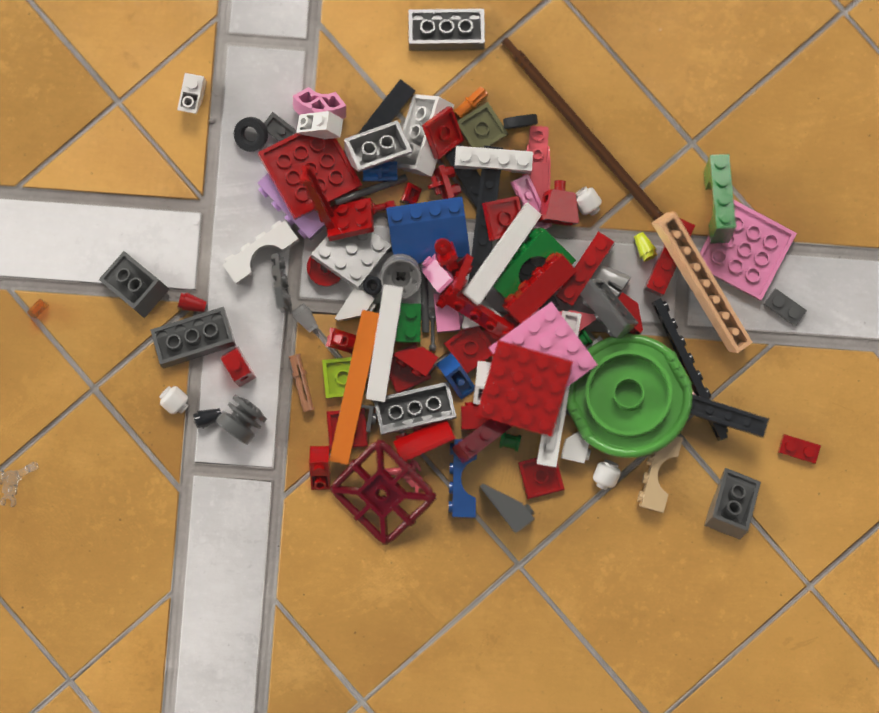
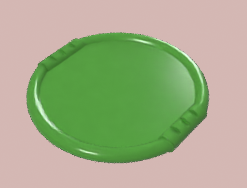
M626 334L623 338L619 339L609 337L591 346L588 352L598 365L570 384L566 406L582 439L603 453L622 458L647 456L669 445L683 430L692 407V383L675 351H672L655 339L636 334Z

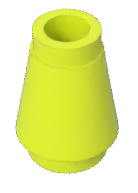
M644 232L633 237L640 259H643L644 262L658 255L656 247Z

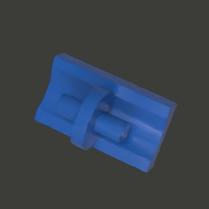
M388 161L363 170V182L398 181L397 161Z

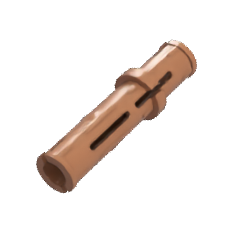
M301 354L289 356L293 371L292 377L295 378L302 411L314 410L305 375L307 371L304 370Z

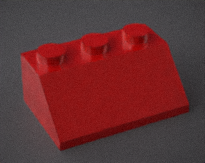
M446 420L430 424L426 427L413 428L414 432L408 435L406 432L395 436L396 440L393 443L402 459L408 461L456 438Z

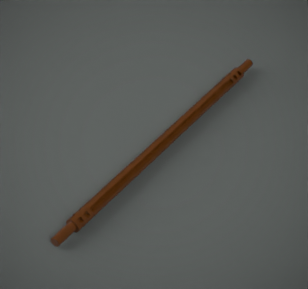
M506 37L502 44L513 55L512 58L651 218L655 221L664 215L521 50L519 51Z

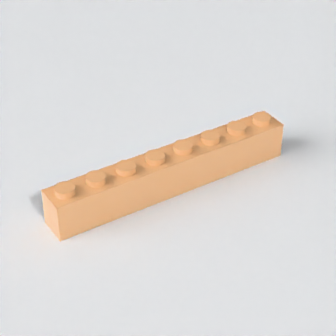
M667 212L652 222L653 227L728 352L739 353L752 344L751 338L676 212Z

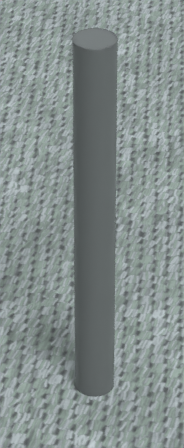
M404 174L397 177L398 181H384L335 199V204L338 206L407 182V176Z
M420 263L422 333H429L428 279L423 274V265Z

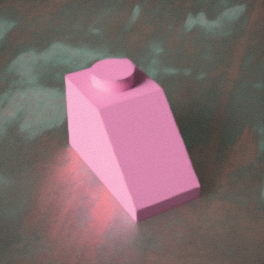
M436 253L432 257L428 256L423 261V274L433 287L441 293L453 281L452 271L448 272L445 265L440 266Z
M433 294L437 333L460 331L463 315H459L458 311H455L447 304L442 309L436 306L439 295Z

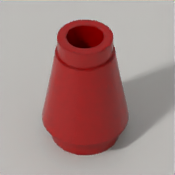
M186 292V294L181 293L177 307L182 308L183 311L204 312L207 301Z

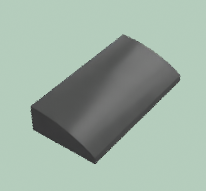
M484 9L408 10L409 51L485 50Z
M224 307L151 329L159 363L163 369L236 346Z
M449 382L387 395L385 402L374 400L381 435L457 418Z

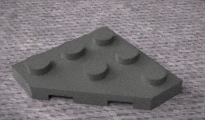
M279 253L271 254V260L274 264L272 266V275L276 281L273 283L276 306L281 312H288L292 302L289 293L286 291V288L289 287L288 279L282 270L286 268L284 257L280 258Z

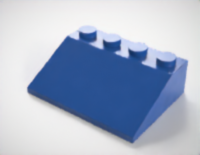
M462 197L386 208L393 255L406 254L420 264L428 256L432 257L436 253L434 245L441 238H446L450 242L453 241L458 258H462L466 254L470 255Z

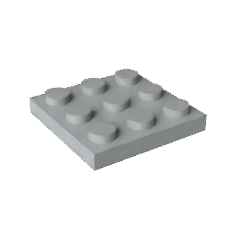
M374 232L335 241H329L326 235L311 254V258L358 290L388 252L391 244Z

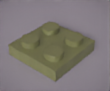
M488 102L457 121L463 136L471 147L484 148V145L492 146L508 135V132Z

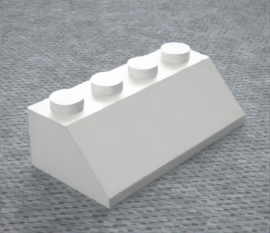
M413 94L402 129L412 149V153L393 160L397 161L398 169L432 177L437 159H434L422 125L447 106L454 108V104L439 96Z

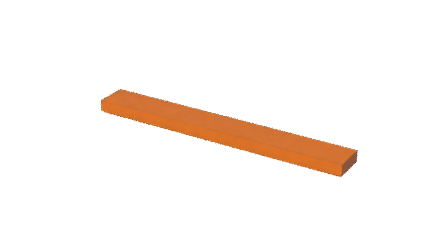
M362 310L329 459L332 462L349 465L374 350L379 313L367 310Z

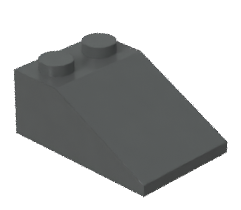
M125 251L120 254L99 278L104 285L144 318L170 290Z
M725 468L709 507L704 526L740 540L749 530L761 482Z
M483 483L480 485L515 533L534 520L532 515L535 513L528 504L524 505Z

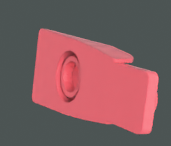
M530 126L529 144L526 151L533 152L532 172L529 174V177L542 202L544 192L550 190L549 128Z

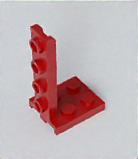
M308 165L302 166V175H300L302 187L305 186L308 198L312 199L313 208L315 211H318L321 223L324 222L329 241L374 232L373 202L371 198L348 202L338 206H330L312 168Z
M466 254L458 262L459 268L452 271L453 281L440 293L436 306L442 309L447 304L486 330L503 338L517 326L482 304L476 305L461 292L467 283L465 278L473 268L471 263L474 257Z

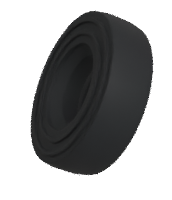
M536 114L520 115L503 119L505 129L521 128L538 124Z
M246 117L236 124L234 140L242 150L254 152L261 149L267 142L268 130L260 119ZM248 127L254 128L257 132V138L253 142L248 141L245 137V130Z

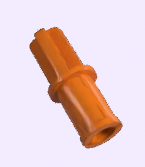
M479 87L471 96L465 97V101L453 110L457 117L461 119L472 109H476V105L488 95L487 91L483 87Z

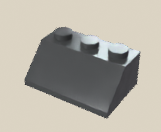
M591 279L588 281L580 294L583 297V303L588 308H592L595 312V318L600 323L605 324L607 327L606 331L611 337L616 339L623 338L639 324L638 321L603 279Z

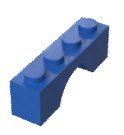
M454 439V443H450V455H454L453 463L450 462L449 474H453V482H449V493H453V501H449L448 513H452V517H476V498L464 490L461 483V474L468 463L477 459V454L463 464L451 449L462 439Z

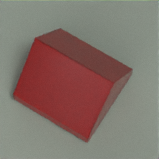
M410 182L406 183L400 202L406 204L417 203L422 189Z

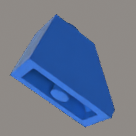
M452 353L436 364L461 400L474 391L475 385Z

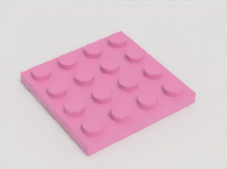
M734 200L736 229L730 242L710 244L708 235L699 253L714 277L761 301L797 233Z
M552 302L500 339L504 342L573 361L566 387L598 365ZM497 342L489 347L493 355Z

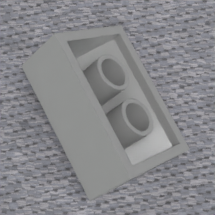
M398 120L344 139L345 153L351 166L358 172L412 153V149Z

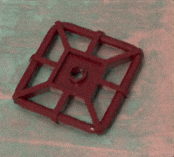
M381 439L372 443L357 459H353L350 465L330 486V491L354 516L353 519L355 521L358 520L383 545H388L409 526H413L416 520L436 500V493L412 469L413 466L410 463L407 464L390 445ZM383 450L402 469L395 478L384 469ZM376 451L377 472L370 476L362 467V464ZM354 471L365 481L360 488L341 486ZM407 474L425 493L407 492L398 481ZM379 489L384 490L386 496H384V495H383V496H380V495H379V493H380V490H379ZM343 494L358 495L367 505L359 511ZM404 499L424 501L411 515L399 505ZM370 508L380 517L381 532L364 516ZM393 510L403 522L388 534L387 515Z

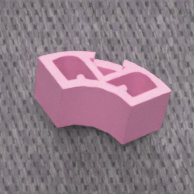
M308 87L293 95V109L299 115L330 111L342 119L346 118V104L336 92L320 94Z

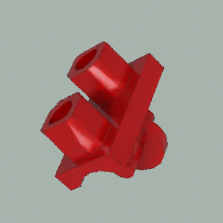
M444 164L438 166L434 170L435 176L430 177L432 184L427 186L428 190H435L436 196L441 194L442 199L454 198L461 193L460 185L458 183L451 185L449 179L456 176L454 167H445Z
M446 238L438 239L434 247L440 266L445 265L448 272L459 268L456 261L458 255L453 241L450 242Z
M330 327V335L327 336L328 341L325 346L353 354L356 335Z

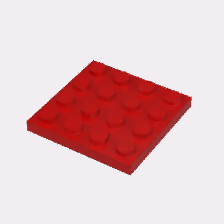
M296 133L258 152L259 158L294 220L314 211L312 199L308 198L305 186L302 187L300 182L302 166L308 165L312 168L329 203L362 187L360 179L336 138L322 139Z
M498 340L476 415L552 437L573 361Z

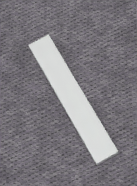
M529 203L524 204L463 291V294L476 305L482 302L542 214Z
M384 284L366 399L386 401L404 287Z

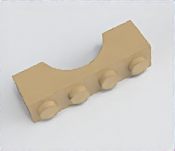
M677 436L669 445L648 456L647 465H650L648 473L645 472L643 475L642 483L645 484L644 489L639 492L637 502H640V507L664 513L668 493L659 484L658 471L667 459L679 456L682 437Z

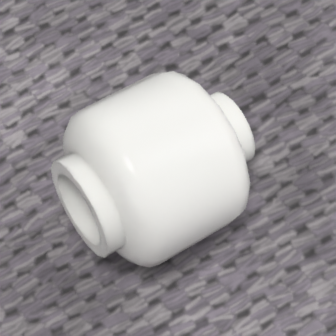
M583 187L575 193L577 207L582 215L590 214L593 216L600 211L599 206L602 200L594 188Z
M168 386L159 396L161 399L160 405L170 414H176L177 412L181 414L188 407V404H186L188 396L177 386Z
M610 460L599 462L593 474V480L597 483L596 486L604 490L615 487L621 474L618 468L619 465Z

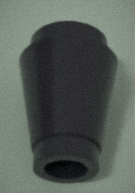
M376 276L367 277L363 283L364 291L369 295L378 294L382 289L381 280ZM374 283L377 284L376 290L371 289V285Z
M220 408L199 410L193 414L197 429L201 427L204 429L215 423V420L221 414Z

